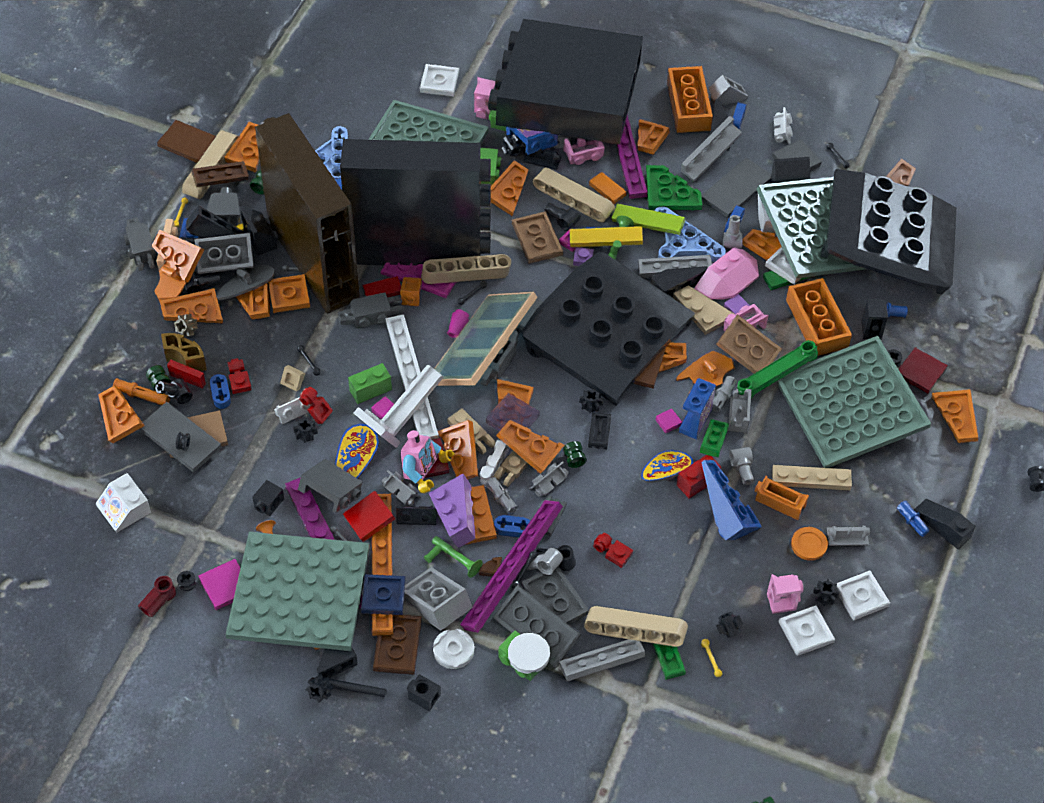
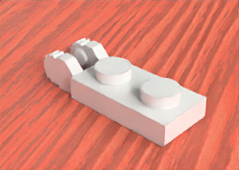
M496 441L493 455H489L486 466H483L480 471V484L485 487L487 481L493 478L510 450V447L503 441Z

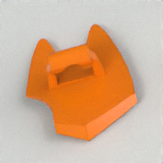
M166 261L159 270L160 281L155 289V294L159 301L178 297L187 283Z
M711 351L683 370L676 380L680 381L690 378L695 384L696 380L700 378L718 386L723 384L724 375L735 369L734 361L723 354Z

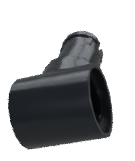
M548 203L545 207L546 213L556 218L559 227L565 231H569L581 219L579 212L574 208H569L568 210L561 209L552 203Z
M194 271L189 283L185 285L187 294L201 292L205 286L221 284L219 272L202 275Z
M176 379L171 383L160 381L155 387L157 393L167 394L169 397L175 398L179 404H185L193 397L184 379Z
M562 545L557 550L566 559H563L558 566L563 571H570L576 565L574 552L570 546ZM537 548V556L545 554L548 549Z

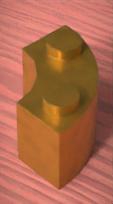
M161 334L166 362L174 360L199 371L207 370L203 351L195 341L192 342L181 334Z

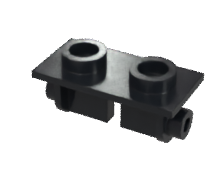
M542 149L532 154L526 153L523 162L557 170L562 156L558 152L549 150L542 152Z
M401 504V506L396 507V524L436 525L437 510L433 505L415 507L403 506Z

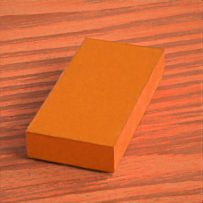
M603 172L589 181V185L613 204L626 196L627 191Z

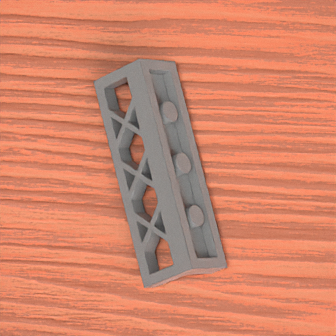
M731 116L682 163L681 172L691 181L695 182L742 135V132L733 125L734 119Z

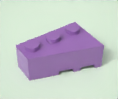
M464 474L459 475L429 493L450 538L458 548L476 538L474 516L472 515V488Z

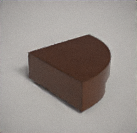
M494 557L480 567L479 575L493 577L502 564V557Z

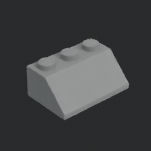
M250 233L195 239V245L204 249L197 264L198 274L254 267Z

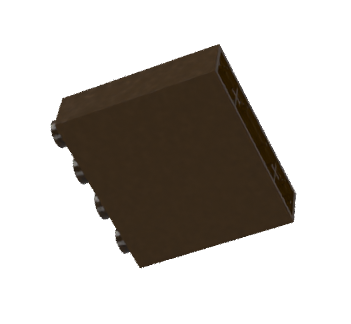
M287 113L278 118H267L260 125L255 126L267 216L271 223V229L276 231L280 243L301 275L305 274L306 283L325 312L329 314L349 305L353 299L360 298L352 204L292 116Z

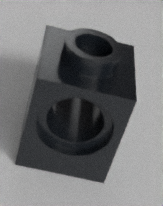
M266 480L252 496L254 508L259 513L271 516L284 500L283 489Z
M420 674L415 680L412 679L407 686L408 700L429 712L441 696L440 685ZM420 690H426V691H427V692L424 693V694L418 693V691H420Z

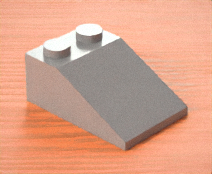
M432 567L405 585V598L430 624L439 630L448 627L452 622L473 608L466 589Z

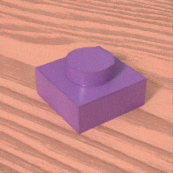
M576 247L573 266H579L591 258L594 249Z

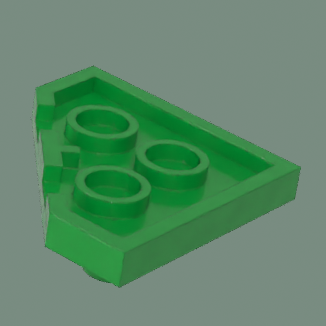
M646 165L648 210H656L658 207H667L670 210H702L701 191L691 188L687 185V181L678 175L675 176L670 173L669 169L664 165Z

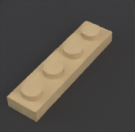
M772 466V480L787 487L851 490L852 487L851 470Z

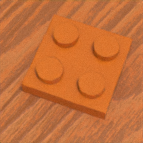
M305 274L276 278L268 282L273 313L310 307Z

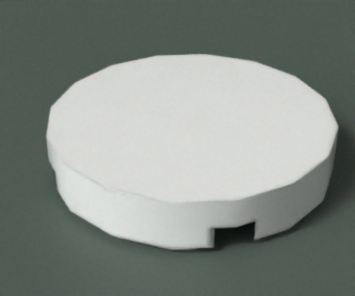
M460 629L443 631L434 641L433 653L435 659L440 665L448 669L462 668L470 663L474 656V642L468 633Z
M523 633L511 641L508 648V658L512 667L517 671L531 674V672L541 671L547 665L550 658V648L546 640L540 635Z

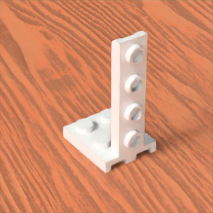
M427 365L382 420L368 409L363 411L359 407L354 414L397 448L401 442L395 435L444 377L430 365Z

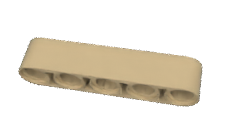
M221 130L194 168L226 164L227 162H225L224 157L239 136ZM191 172L182 186V193L201 199L210 186L196 188Z
M549 168L542 169L533 179V184L538 190L598 222H605L615 210V206L610 200Z
M505 254L427 260L423 264L421 278L427 284L505 278L510 271L511 259Z
M599 606L590 608L584 624L585 629L592 634L669 646H681L688 629L687 623L679 618Z

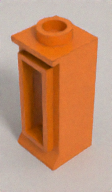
M765 476L762 482L759 481L754 490L757 493L755 501L799 520L802 508L805 509L809 495L792 490L767 478L768 476Z

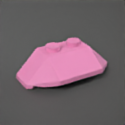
M732 248L708 267L694 289L711 300L734 298L759 278L757 260L743 249Z

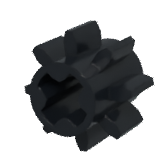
M509 134L504 137L501 143L503 145L502 150L505 154L516 156L522 151L523 141L518 136L516 137L515 134Z
M594 389L584 390L583 396H580L579 403L582 404L581 409H585L589 413L599 411V407L603 405L601 392H597Z
M307 418L300 421L297 420L298 426L293 427L296 440L300 439L304 443L310 440L313 441L314 435L318 434L315 421L311 422Z
M829 579L823 582L819 580L817 587H814L813 594H817L815 601H819L823 606L828 603L834 604L835 598L839 596V591H836L837 584H833Z
M727 612L718 618L719 624L716 627L719 634L723 633L727 638H730L741 632L740 628L743 622L740 615L736 616L733 612Z
M319 674L317 677H312L308 680L310 686L305 690L308 691L310 699H315L320 703L323 699L327 700L331 696L329 691L334 686L331 685L330 678L322 677Z

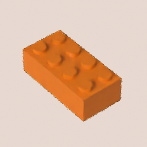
M702 66L668 68L667 87L676 132L711 131L713 115Z
M821 278L789 286L786 301L805 340L813 341L816 344L817 356L849 347L852 334L824 279Z

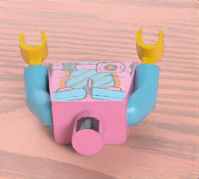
M410 431L407 434L408 441L401 449L404 479H410L415 484L418 483L419 491L427 493L434 487V484L429 479L423 481V479L437 460V454L442 463H447L451 461L448 457L454 456V452L452 450L443 451L429 436L419 435L418 431Z

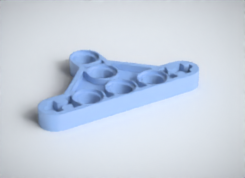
M341 126L335 127L332 130V138L315 150L320 159L325 160L324 165L335 181L341 178V176H334V173L340 172L341 163H335L334 161L341 159L342 150H336L335 147L342 146L343 139H348L347 129Z
M658 207L655 210L657 212L677 215L667 207ZM685 220L680 235L664 232L665 244L659 249L658 258H667L662 256V253L667 252L671 254L670 257L710 255L711 261L716 262L726 254V250L722 245ZM691 232L694 234V236L688 237L685 235V233ZM680 242L683 246L676 247L673 244ZM706 242L708 246L703 247L699 243Z

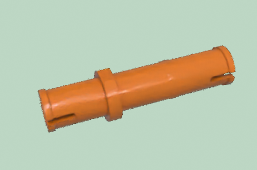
M116 378L113 386L117 387L120 392L128 394L129 397L133 398L135 396L159 405L170 402L168 395L159 394L154 390L138 386L135 382L129 383Z

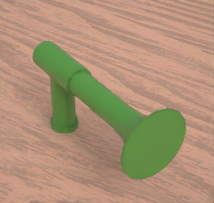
M620 215L616 218L619 227H632L634 225V221L627 216ZM619 240L613 242V246H611L608 254L614 260L621 247Z
M435 536L432 540V544L435 547L424 556V559L431 563L441 551H444L468 569L469 578L474 577L482 566V560L471 561L438 536Z

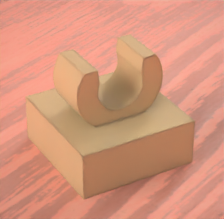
M287 365L284 367L280 384L298 391L301 388L305 373Z

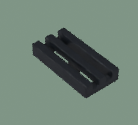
M592 412L588 448L596 446L597 449L604 447L603 449L607 450L611 414ZM598 417L597 441H593L595 419ZM603 418H607L604 442H602L601 433Z

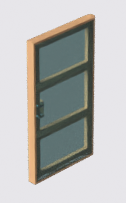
M534 292L487 295L434 368L444 377L437 386L476 385L537 299Z

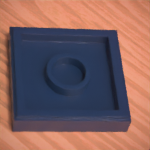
M365 574L361 613L403 615L406 576Z

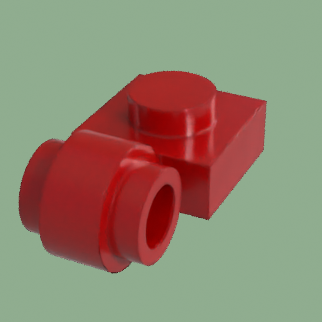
M236 358L231 359V362H227L229 372L234 373L229 375L232 393L237 394L252 390L248 372L243 371L245 370L243 359L239 360Z
M305 388L300 394L299 400L306 406L310 404L311 406L307 411L317 424H323L333 409L324 397H317L318 393L314 388Z
M607 533L599 534L594 540L593 547L601 553L607 551L605 558L622 568L633 555V550L618 540L612 544V538Z

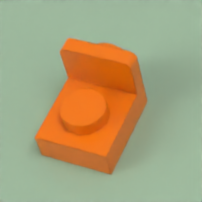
M403 277L401 305L419 306L422 278Z

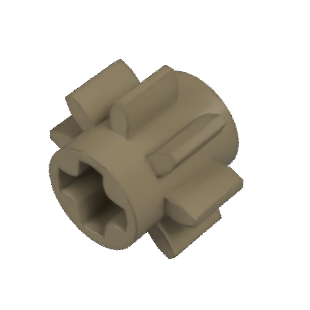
M191 314L179 315L178 320L174 322L175 332L181 333L184 337L194 336V331L198 329L197 319L191 318Z

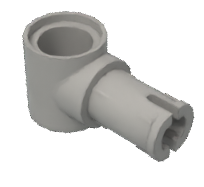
M737 215L730 216L729 228L723 233L724 248H742L743 239L742 233L739 230L740 217Z
M744 447L730 450V463L732 467H736L739 471L743 485L753 484L754 478L750 468L753 463L751 448Z
M549 548L545 554L538 555L533 559L527 570L539 569L543 574L550 575L562 562L563 556L557 549Z

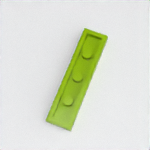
M617 204L612 215V222H617L616 218L620 215L627 216L634 221L633 226H642V228L680 235L685 223V217L622 204Z

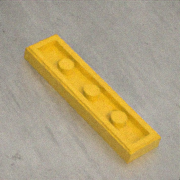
M642 226L570 229V247L613 246L615 240H619L621 245H643Z

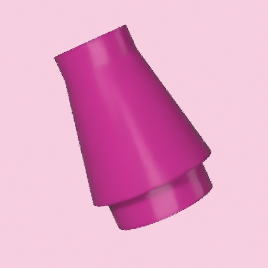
M460 309L452 313L447 332L450 337H458L459 333L469 322V314Z

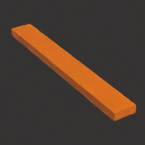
M378 494L392 513L391 494ZM392 522L372 536V575H392ZM372 614V636L393 634L392 614Z

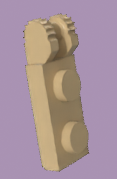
M463 409L447 418L450 426L466 420L473 422L475 449L479 453H486V448L481 443L482 440L491 448L495 446L494 439Z
M512 451L493 477L499 480L505 472L508 473L503 485L508 487L515 478L517 479L528 466V463L516 452Z

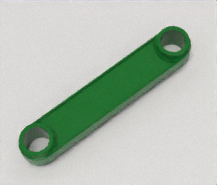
M805 341L798 348L748 378L741 379L737 384L738 394L744 395L746 389H751L752 398L756 393L804 364L814 361L818 355L816 344L813 341Z

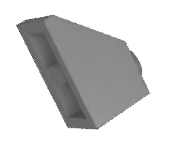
M724 75L720 76L708 88L712 94L710 96L715 102L716 99H719L723 105L746 100L749 97L742 85Z

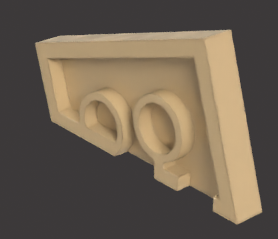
M689 285L673 293V298L695 313L692 320L705 335L723 326L725 318L732 313Z

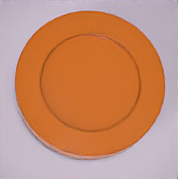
M803 527L794 533L791 547L798 557L812 561L824 556L827 551L828 541L824 533L819 529Z

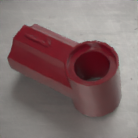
M160 576L155 580L153 589L138 605L144 614L153 618L166 601L172 600L175 597L176 589L172 579L168 576Z

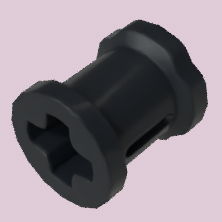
M1041 466L1029 468L1027 473L1031 481L1029 485L1030 490L1034 492L1044 491V468Z

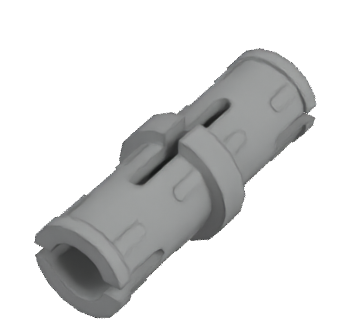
M727 376L721 388L716 390V396L713 399L712 407L714 406L712 409L714 412H720L725 401L730 399V393L737 384V380H734V377Z
M496 477L487 481L486 486L494 495L495 501L502 505L508 515L513 514L518 509V506L510 498L508 490L500 485Z

